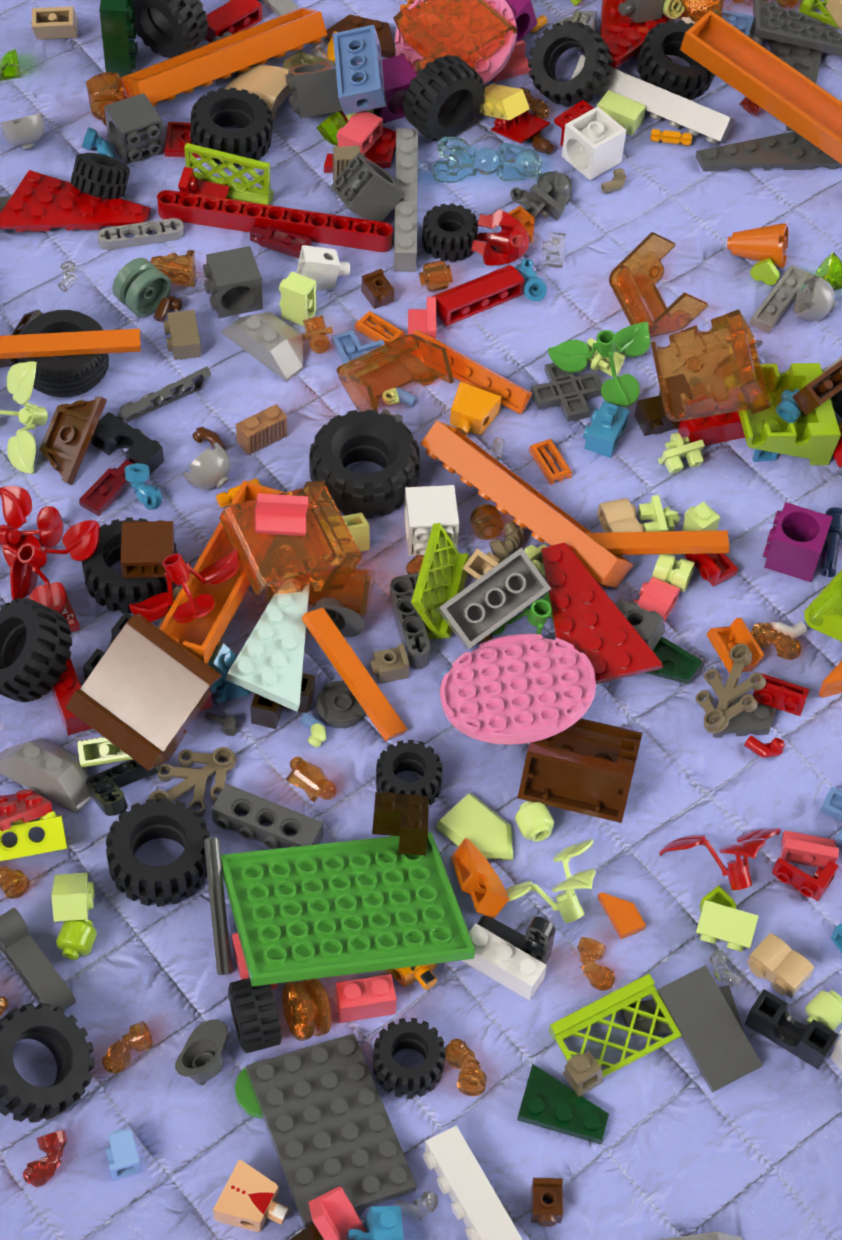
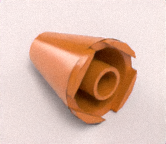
M787 223L733 232L732 237H728L727 250H731L732 255L757 262L770 258L775 267L784 268L787 260L785 253L786 248H788L789 237Z

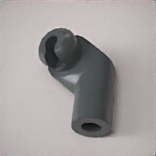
M518 187L513 188L510 192L512 200L524 206L525 210L532 215L535 209L530 206L532 200L527 197L529 192Z

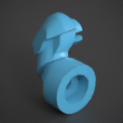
M88 127L81 148L87 150L96 148L98 154L115 158L113 145L108 140H102L97 130Z
M525 258L521 261V264L516 265L515 269L525 279L524 292L526 297L531 301H540L547 293V285L533 270V261Z
M789 389L784 390L781 394L782 401L776 407L777 414L788 423H794L801 415V408L792 398L793 395L800 391L798 389L792 392Z
M140 463L126 466L125 479L131 483L132 488L136 489L134 493L137 495V499L144 504L146 509L153 510L158 508L162 503L161 492L157 487L145 484V481L150 478L149 466Z

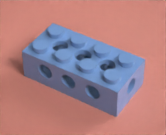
M370 25L333 33L338 98L344 115L385 107L386 98L381 49L375 26Z

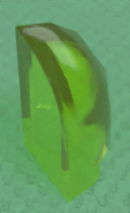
M16 49L9 50L0 59V81L21 78Z
M335 112L316 128L330 144L338 146L337 133L341 127L347 124V121L340 112Z
M833 252L821 263L815 275L828 281L834 291L842 288V262Z

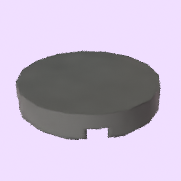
M335 681L327 684L316 697V712L319 718L331 727L349 728L355 726L366 714L344 681Z

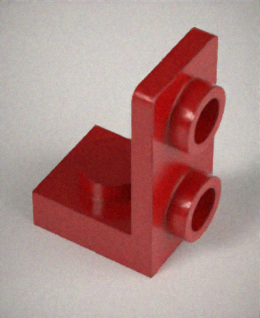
M184 167L178 184L180 192L227 199L229 186L199 180L195 177L193 168Z
M778 858L772 874L782 883L790 884L798 889L804 896L819 901L834 879L839 865L829 860L824 869L819 867L814 876L811 877L785 860Z

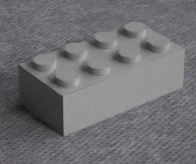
M520 548L438 607L437 610L467 650L551 588L524 550Z

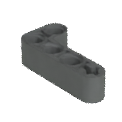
M419 573L398 576L391 580L389 599L401 643H403L407 654L409 666L414 669H423L428 666L430 661V641L424 621L411 603Z
M13 907L0 916V950L39 1004H49L50 1010H53L56 1006L66 1010L75 1004L76 999L73 993L29 935L27 925L19 911Z

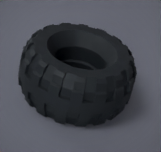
M367 409L366 412L352 410L347 411V414L344 416L337 415L330 419L327 425H323L315 435L314 443L311 444L309 470L313 489L327 506L334 511L341 510L345 516L362 513L365 519H368L378 514L381 516L390 514L394 507L400 508L405 503V488L417 487L420 472V454L417 440H414L411 431L403 422L398 423L394 416L387 413L383 415L376 413V410ZM369 461L380 465L384 469L374 473H357L345 467L355 462Z

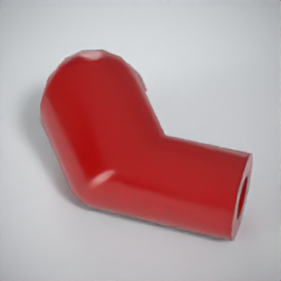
M751 735L746 740L744 746L758 756L768 758L781 755L785 743L780 738H774L771 743L764 744Z

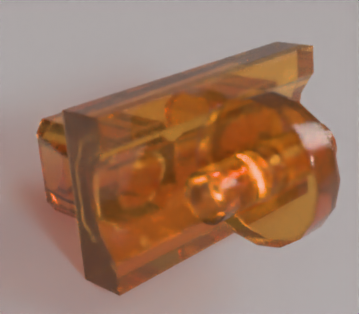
M323 315L303 320L306 331L301 333L303 340L310 339L309 345L313 352H326L330 346V341L326 335L333 333L332 326H325Z

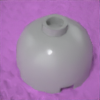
M42 113L0 123L5 139L14 146L21 145L22 149L35 147L34 142L42 138L45 129Z
M813 274L808 276L803 282L806 286L803 291L799 289L793 309L794 313H798L795 315L796 317L807 321L821 320L828 313H831L836 305L833 287L825 279Z
M214 443V450L208 447L189 465L192 469L189 474L186 471L184 472L183 477L195 488L210 490L217 486L220 489L229 480L227 474L231 468V461L229 455L218 443Z

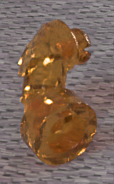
M520 87V89H523L527 103L534 112V116L543 120L544 118H549L550 113L547 104L541 99H534L529 89Z
M758 622L753 626L751 634L759 647L768 648L773 644L778 653L777 656L786 660H794L799 657L801 653L799 641L793 640L789 635H784L782 632L778 633V630H774L770 623Z
M0 867V888L3 893L10 899H16L24 895L30 886V881L24 872Z
M581 937L577 949L580 953V962L583 964V966H580L583 974L595 989L601 991L610 989L615 981L614 971L595 963L596 960L603 958L607 947L596 940Z
M141 1021L131 1025L129 1032L121 1036L123 1039L121 1041L118 1039L115 1044L110 1046L107 1054L102 1058V1064L108 1072L115 1074L125 1071L130 1065V1052L132 1049L140 1053L152 1048L151 1032L145 1022Z
M457 1038L451 1040L445 1047V1059L453 1069L461 1070L458 1075L457 1088L468 1096L481 1095L486 1088L487 1076L481 1070L480 1062L476 1059L475 1053L466 1046V1042Z

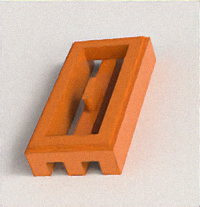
M368 311L355 323L357 331L375 342L383 340L390 351L393 349V345H397L399 340L405 338V332L371 311Z
M551 439L529 446L530 454L550 485L555 484V480L561 482L564 477L567 479L572 477V471ZM544 447H547V448H548V450H549L550 453L552 454L553 458L555 459V461H556L557 464L559 465L560 469L562 470L561 472L558 470V468H557L556 465L554 464V460H553L552 457L547 453V451H546V449H545Z

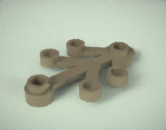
M737 644L730 650L729 655L734 664L725 687L721 682L722 676L716 669H710L704 675V679L712 686L719 699L716 709L712 704L713 697L708 691L702 690L696 695V702L706 713L704 716V727L711 734H717L725 730L729 720L742 711H754L758 703L750 694L744 695L740 702L730 708L728 706L732 701L752 688L754 690H761L766 685V680L762 674L756 672L737 686L743 668L752 661V652L746 644Z
M219 747L212 754L196 753L188 749L182 750L178 754L179 764L182 767L161 764V769L157 772V776L162 782H168L172 778H182L185 780L167 792L162 790L152 792L148 799L154 798L155 802L161 801V798L170 799V802H173L195 787L193 800L190 802L189 807L200 806L201 809L197 813L198 817H202L205 814V804L203 801L207 778L216 772L215 786L210 790L211 800L216 802L219 796H215L214 793L223 790L227 772L231 771L236 765V755L227 747ZM185 756L190 757V759L187 761L183 760L182 758ZM220 760H227V762H225V763H221V762H219V761H220ZM194 763L207 764L201 769L188 768ZM169 771V774L162 775L161 772Z

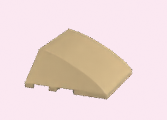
M251 65L248 70L238 72L225 88L248 90L250 94L258 95L259 99H263L270 108L273 121L277 117V109L291 93L285 75L288 74V69L267 65Z

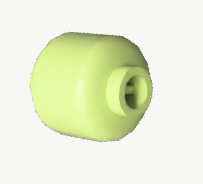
M527 801L520 806V810L515 815V821L525 839L539 842L550 836L551 830L554 827V820L545 804Z
M833 990L829 992L820 991L805 1007L808 1015L807 1023L811 1024L814 1019L834 1031L842 1022V998Z

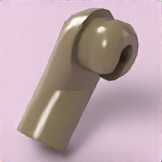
M623 168L613 171L614 177L612 181L601 184L603 194L623 188L627 179Z

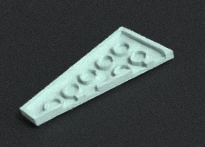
M286 573L227 673L226 680L298 712L306 625L301 618L307 613L310 583Z

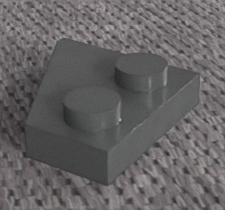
M738 697L737 699L732 701L729 704L728 708L740 702V699L742 697ZM758 703L754 711H742L731 718L726 729L720 733L713 734V737L721 738L722 734L736 733V737L749 734L768 735L777 709Z

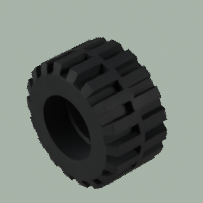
M81 153L76 155L70 182L75 188L86 194L105 199H117L124 197L130 168L123 162L106 155Z
M444 203L439 207H432V210H428L423 218V248H426V252L432 254L433 258H440V261L450 260V262H455L457 259L460 261L464 257H469L471 252H473L471 251L473 241L477 240L478 220H476V215L471 213L470 209H465L464 206H457L454 203H450V205Z
M403 740L397 741L396 746L390 744L387 746V751L383 750L381 752L380 759L376 763V791L380 793L391 792L394 794L429 796V805L431 806L435 802V798H438L442 783L443 767L438 753L434 754V749L430 746L426 748L425 743L421 741L416 744L414 740H408V743H403ZM403 771H413L422 776V778L408 782L399 779L396 775Z
M250 978L229 983L228 996L233 1021L240 1045L245 1053L280 1045L282 1039L281 1024L271 985L252 986Z
M405 1018L399 1019V1024H395L392 1021L388 1024V1030L383 1028L379 1032V1038H376L373 1049L374 1074H377L378 1083L380 1085L384 1083L385 1091L390 1093L391 1090H394L396 1097L401 1098V1094H407V1099H413V1094L417 1093L421 1097L425 1095L426 1089L431 1092L435 1088V1082L439 1083L442 1078L446 1049L443 1047L444 1040L442 1036L438 1037V1030L435 1027L429 1029V1023L424 1020L420 1024L417 1023V1018H411V1022H406ZM413 1049L420 1052L424 1056L425 1061L419 1066L409 1068L399 1065L393 1059V1056L400 1050Z

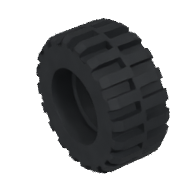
M134 0V4L131 5L132 9H135V22L132 23L137 28L138 37H141L146 46L151 47L153 52L160 53L162 57H169L170 59L191 51L206 37L208 29L207 14L203 10L202 2L199 0Z
M569 20L564 21L563 25L559 22L552 25L553 28L551 30L546 28L542 32L544 35L541 38L537 37L535 48L532 47L529 54L532 55V59H528V67L532 70H529V76L533 80L535 88L558 105L570 107L572 104L576 105L582 100L588 103L593 100L592 96L594 94L598 96L602 92L600 88L602 85L606 86L609 81L606 77L611 75L612 68L609 66L612 63V56L609 54L610 49L598 33L588 25L585 26L582 22L575 21L573 23ZM582 47L585 51V63L580 73L571 80L558 81L555 75V67L559 57L570 48Z
M670 20L666 21V23L657 24L656 27L649 30L637 57V70L641 74V80L688 100L702 96L709 89L715 76L711 71L680 50L685 33L694 25L693 23L687 24L682 20L677 22ZM666 55L680 57L688 62L690 66L675 64Z
M447 55L435 58L434 62L427 63L426 67L420 69L417 72L418 75L411 80L410 87L405 92L406 98H403V111L407 121L418 129L424 137L432 141H445L449 137L458 135L459 131L466 129L467 124L474 120L475 114H478L480 110V104H483L485 87L482 77L460 57Z
M230 87V89L219 88L215 92L214 90L209 91L206 96H201L192 107L191 142L193 145L259 161L271 146L272 112L263 99H259V96L254 93L250 94L248 90H236V88ZM222 126H237L241 129H226ZM212 158L215 163L223 164L219 159ZM233 163L236 168H239L240 164Z
M126 517V520L119 521V519L112 520L110 525H102L100 527L99 544L96 552L89 559L82 561L85 585L90 596L95 598L96 602L101 606L106 604L107 609L111 611L121 610V613H129L131 611L129 604L140 603L155 595L168 592L166 577L122 578L121 573L110 569L115 562L121 560L122 522L148 521L147 519L139 518V520H133V517ZM174 541V554H177L178 552L176 550V544ZM172 582V588L174 590L176 588V584Z
M28 598L16 599L11 601V603L9 602L1 606L0 695L22 703L42 698L41 695L48 694L51 691V687L57 685L60 681L59 677L62 673H65L67 660H70L72 637L69 635L72 633L67 620L59 612Z
M153 798L146 800L145 804L140 805L138 802L132 805L129 812L125 810L118 816L119 822L114 821L112 823L110 833L106 838L109 872L118 890L122 893L126 892L127 898L132 901H136L138 898L142 905L150 906V902L156 903L157 907L165 906L166 902L171 901L174 905L181 902V897L189 898L194 895V888L199 889L205 883L207 865L204 840L210 837V833L206 828L204 819L198 817L197 811L192 807L186 809L185 803L180 801L171 803L170 799L161 798V801L154 802ZM157 838L174 840L185 848L177 860L164 866H149L141 863L134 857L135 852L141 845Z
M30 1003L23 1005L20 1009L15 1008L0 1019V1113L4 1116L12 1113L14 1114L13 1120L22 1122L28 1118L30 1123L40 1122L42 1119L49 1120L65 1111L85 1093V1087L90 1084L93 1077L89 1072L94 1069L95 1059L90 1058L89 1054L94 1049L92 1042L87 1043L85 1039L88 1035L85 1028L79 1029L75 1024L78 1020L73 1015L65 1016L64 1009L56 1006L53 1010H50L49 1004L40 1003L34 1007ZM20 1039L36 1040L44 1044L51 1051L57 1065L56 1080L51 1086L39 1087L32 1085L19 1075L13 1061V1049L17 1041Z

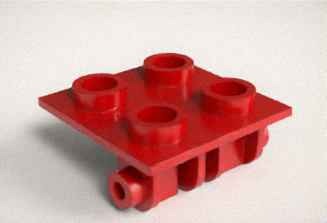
M527 110L511 120L496 118L494 121L495 126L491 128V131L521 144L550 125V122L530 114Z

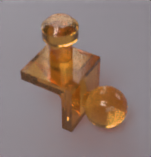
M299 756L294 757L290 761L289 765L292 771L286 778L287 782L304 789L311 801L315 802L318 797L330 800L336 795V785L328 780L320 767L305 761Z

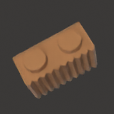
M277 404L235 424L236 441L247 455H251V453H255V451H259V449H263V447H267V445L287 437V416Z

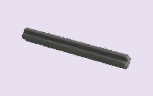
M209 837L204 840L216 969L218 975H229L232 972L220 844L218 837Z

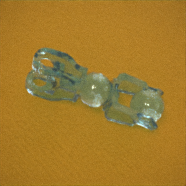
M443 137L439 140L437 149L441 157L448 160L437 161L432 170V175L436 181L456 183L467 176H476L477 171L483 175H490L496 172V175L502 181L524 180L525 178L541 177L542 158L537 150L524 148L520 145L502 143L497 152L488 147L478 151L477 146L467 144L461 137Z

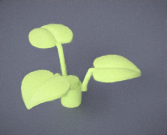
M37 362L17 363L9 369L7 375V389L13 394L12 399L26 407L19 412L0 410V415L18 416L19 421L26 425V427L17 430L16 436L9 439L7 453L11 464L16 469L29 474L35 473L36 444L33 435L28 430H34L35 426L45 425L48 419V414L44 407L28 403L33 390Z
M593 839L568 846L553 857L554 862L562 860L566 875L565 881L558 883L552 888L553 892L565 890L556 896L557 902H554L532 881L522 882L507 888L508 902L525 895L529 891H536L551 905L553 911L559 910L565 923L581 918L585 913L574 889H592V882L596 871L592 868L571 876L568 862L571 857L578 856L589 847L591 848L594 842Z

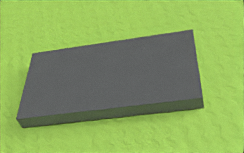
M706 965L657 990L678 1027L683 1042L712 1093L763 1066Z

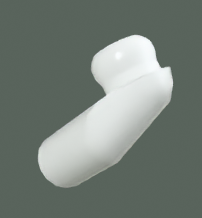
M772 622L769 625L768 631L775 638L784 642H790L805 634L807 627L803 622H799L792 627L781 622Z

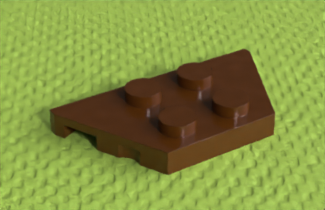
M351 14L327 29V36L322 37L320 43L328 44L334 31L338 33L374 25L380 41L381 57L391 58L396 56L389 23Z
M98 396L95 397V400L87 402L80 400L72 404L57 405L39 449L49 459L51 466L63 477L62 480L69 485H73L107 402L103 397Z

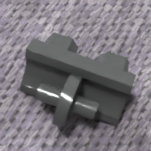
M543 180L538 185L534 184L527 195L532 200L530 206L535 209L532 214L533 217L537 218L541 214L547 219L550 215L556 221L565 210L564 207L568 198L561 193L554 199L550 197L548 193L551 191L552 186L546 180Z

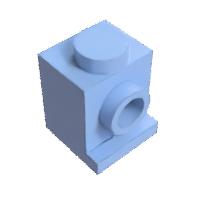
M118 1129L108 1134L110 1146L105 1147L112 1180L142 1173L132 1130Z

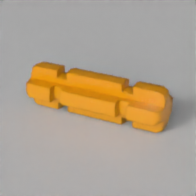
M652 129L650 140L652 142H659L660 140L662 143L677 145L682 143V145L690 146L692 134H680V132L667 130L660 132L659 129Z
M257 478L249 480V482L261 485ZM241 484L227 490L228 493L224 491L217 494V504L221 508L230 505L229 502H232Z

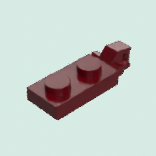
M253 225L250 230V241L296 258L300 257L302 245L312 246L311 238L274 226L264 229Z
M126 459L118 469L115 467L113 469L109 468L80 498V506L100 516L130 484L125 479V467L134 463Z

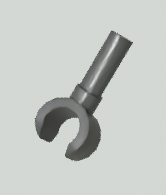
M210 712L205 714V718L223 725L221 731L228 736L236 735L238 725L234 716L224 718Z

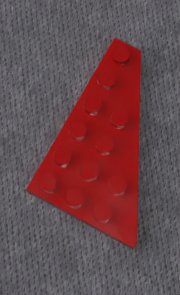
M602 0L599 35L610 49L609 54L612 56V63L609 66L616 69L637 54L649 30L656 27L657 24L666 23V21L671 19L662 14L660 19L636 23L627 15L622 16L619 12V4L626 2V0Z
M28 170L0 213V229H16V232L50 231V228L66 227V231L75 229L100 230V226H123L147 222L151 215V208L121 198L105 199L95 197L78 190L70 182Z
M565 542L541 548L546 579L551 588L549 590L556 638L574 645V649L587 656L595 672L596 684L663 668L662 662Z

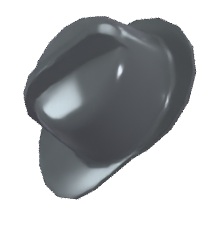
M556 170L539 176L537 185L543 180L551 184L552 189L548 193L550 197L554 199L561 193L568 198L566 205L569 203L572 184L568 176Z
M322 598L315 602L313 608L308 611L323 607L343 637L357 636L363 632L365 626L360 614L346 608L336 598Z
M218 1019L208 1020L194 1029L175 1062V1069L179 1075L190 1077L197 1084L203 1086L207 1080L215 1077L223 1067L221 1051L228 1037V1028L224 1022Z

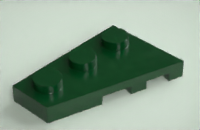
M662 637L653 649V652L662 662L663 668L645 673L689 684L702 667L703 661Z
M532 1064L517 1120L601 1144L609 1113L583 1096L578 1097L575 1091Z

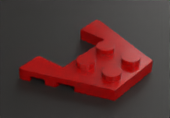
M339 111L336 129L344 127L349 122L342 111ZM383 127L382 136L369 148L364 156L383 169L391 168L396 149V131ZM327 153L324 173H332L333 154Z
M24 789L16 792V794L0 796V831L10 829L11 822L22 820L23 823L53 812L51 802L32 789Z

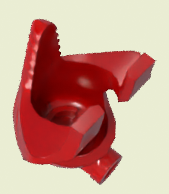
M501 209L496 210L495 213L490 215L480 214L478 226L493 229L500 225L501 232L478 233V240L473 241L471 251L483 256V262L488 266L508 264L520 259L529 247L527 230L518 220Z

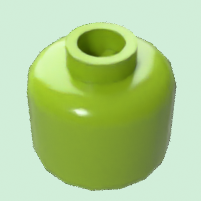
M89 919L64 921L62 923L56 945L63 951L62 955L64 957L78 960L79 957L87 956L91 953L97 936L93 922Z

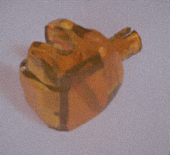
M107 72L93 76L86 81L91 112L95 118L101 120L106 126L104 106L127 99L124 95L125 91L121 76L117 73Z

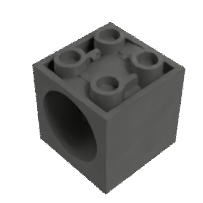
M329 60L288 68V74L285 75L287 87H290L292 93L289 96V103L294 113H297L300 118L342 111L338 98L336 68Z
M144 93L104 106L108 140L125 165L164 152L162 119Z
M359 152L331 185L349 210L363 219L382 222L405 195L387 171Z
M250 246L206 254V264L203 265V270L207 280H204L206 293L211 294V308L217 311L219 318L263 310L262 277Z

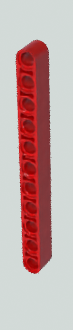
M164 190L157 195L158 215L162 219L176 218L184 223L250 232L253 225L264 229L274 226L311 238L312 242L376 252H388L393 247V227L385 222L172 190Z

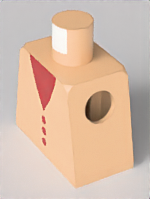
M238 1160L213 1209L214 1220L261 1232L267 1219L283 1225L290 1208L276 1202L279 1196V1186L244 1161Z

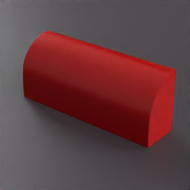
M507 265L431 297H436V314L445 326H449L523 295L525 279L513 266Z

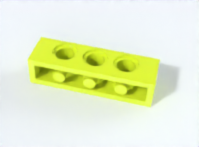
M55 811L39 817L40 819H34L23 823L22 820L12 822L10 829L0 831V861L67 849L62 815H56ZM41 827L45 832L44 838L40 841L32 840L29 837V830L31 828ZM6 832L15 833L18 839L17 843L13 846L4 845L1 839L2 835Z

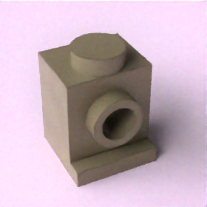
M403 643L398 644L396 648L373 652V660L369 661L372 675H377L379 684L409 678V661Z
M589 1051L583 1055H574L565 1065L563 1075L578 1097L603 1082L602 1069Z

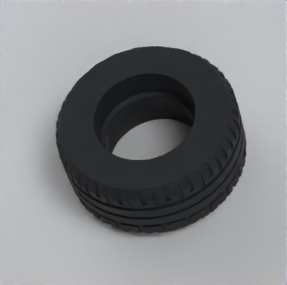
M55 310L37 316L26 325L20 335L101 331L103 328L93 318L81 312ZM108 353L74 355L63 359L30 357L19 358V362H37L33 385L35 390L54 397H72L83 394L100 383L109 367Z

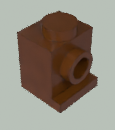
M382 268L362 276L361 292L374 309L394 302V288L384 276Z
M533 1178L531 1184V1223H538L543 1227H552L556 1223H561L563 1217V1178ZM543 1200H553V1203L546 1204Z

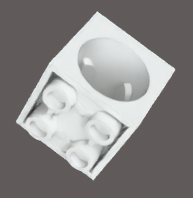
M596 107L565 125L562 157L586 178L592 180L622 162L626 129L599 107Z
M454 485L406 487L404 524L408 556H424L433 523H440L457 549L459 519Z

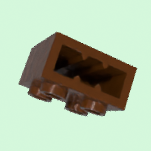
M173 521L122 522V578L165 577L164 573L166 571L162 562L166 557L174 554Z

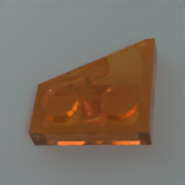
M188 250L186 255L178 256L177 253H172L167 256L151 258L150 262L168 276L171 283L195 287L197 281L195 250Z

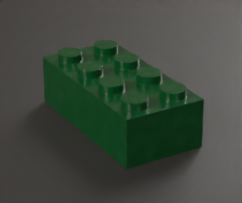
M101 0L99 13L106 77H123L131 74L132 69H136V56L134 55H138V42H135L134 39L137 37V28L132 23L135 22V9L131 7L134 4V0Z

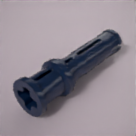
M836 507L827 509L825 515L832 516V521L825 539L820 574L824 577L826 570H828L827 577H834L836 575L839 543L842 539V509Z

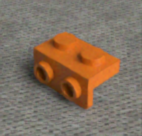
M736 618L730 627L710 628L706 634L729 673L734 664L729 655L730 650L737 644H746L753 655L751 663L745 666L742 672L753 671L764 657V653L742 618Z

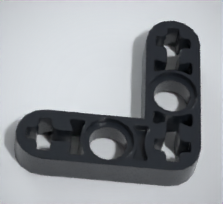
M134 759L91 776L86 780V786L90 796L104 814L115 816L128 808L126 798L120 788L158 772L161 769V765L148 771Z
M482 916L477 923L479 926L544 964L547 963L551 956L556 930L554 925L545 918L534 917L526 930V936L489 916Z

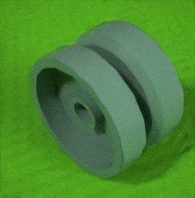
M145 258L133 259L118 272L112 287L113 295L136 316L142 318L155 313L161 299L169 297L172 288L171 280L168 276Z

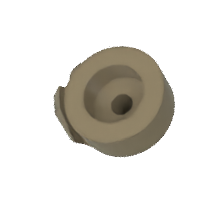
M514 521L504 524L506 533L503 537L505 541L495 539L489 542L493 555L500 559L499 563L523 543L524 529L522 527L517 528Z

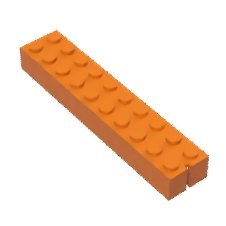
M302 7L123 76L121 79L127 98L144 93L154 107L161 100L169 101L175 99L176 94L193 92L195 90L194 87L199 85L208 86L213 83L212 80L217 78L226 79L235 71L243 72L248 70L249 66L253 64H264L268 58H279L284 56L286 51L302 49L304 44L318 43L322 37L327 36L322 13L318 10Z
M711 10L685 33L680 48L682 52L842 164L841 101Z
M436 420L420 443L427 449L425 451L427 455L443 462L442 466L449 472L460 475V480L463 483L478 489V494L481 497L496 503L495 507L502 513L514 517L513 521L517 525L533 532L531 535L542 543L546 542L550 546L565 542L598 584L604 588L608 586L618 588L634 564L625 557L613 555L589 537L586 533H592L456 428Z
M243 481L193 568L200 574L205 568L236 549L239 559L237 573L219 584H211L210 582L203 584L190 573L186 584L193 598L195 599L205 593L210 594L215 601L213 610L209 614L196 618L191 622L177 623L173 618L175 610L179 605L189 601L182 587L159 627L160 630L206 664H208L277 536V534H260L255 532L257 493L290 495L289 493L249 481Z

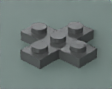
M554 363L546 364L544 371L549 382L531 386L530 390L537 409L560 405L567 422L590 417V409L585 399L601 396L602 383L597 373L574 377L573 373L561 370Z

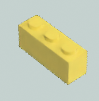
M491 84L485 87L483 104H480L478 113L499 119L511 120L530 108L523 89Z

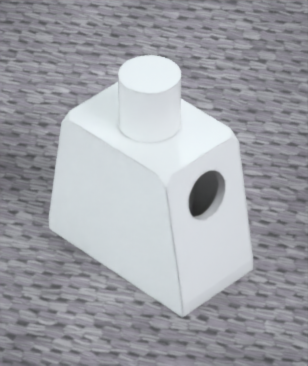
M302 245L296 273L315 280L316 290L331 289L335 287L338 276H349L350 264L349 262H339L337 251L334 249Z

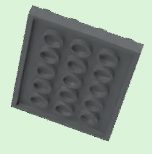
M354 1033L246 1066V1074L304 1228L314 1223L308 1202L339 1186L342 1187L356 1211L416 1191L417 1185Z

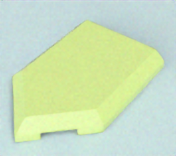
M468 793L436 825V829L458 847L467 838L486 859L513 860L511 825L472 793Z

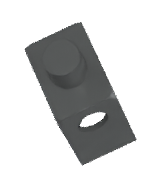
M626 0V2L619 4L618 9L622 16L627 15L636 23L662 18L664 0Z

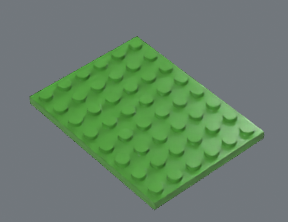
M428 832L425 856L398 854L399 836L221 855L222 874L251 985L260 986L474 959L475 949L432 832Z

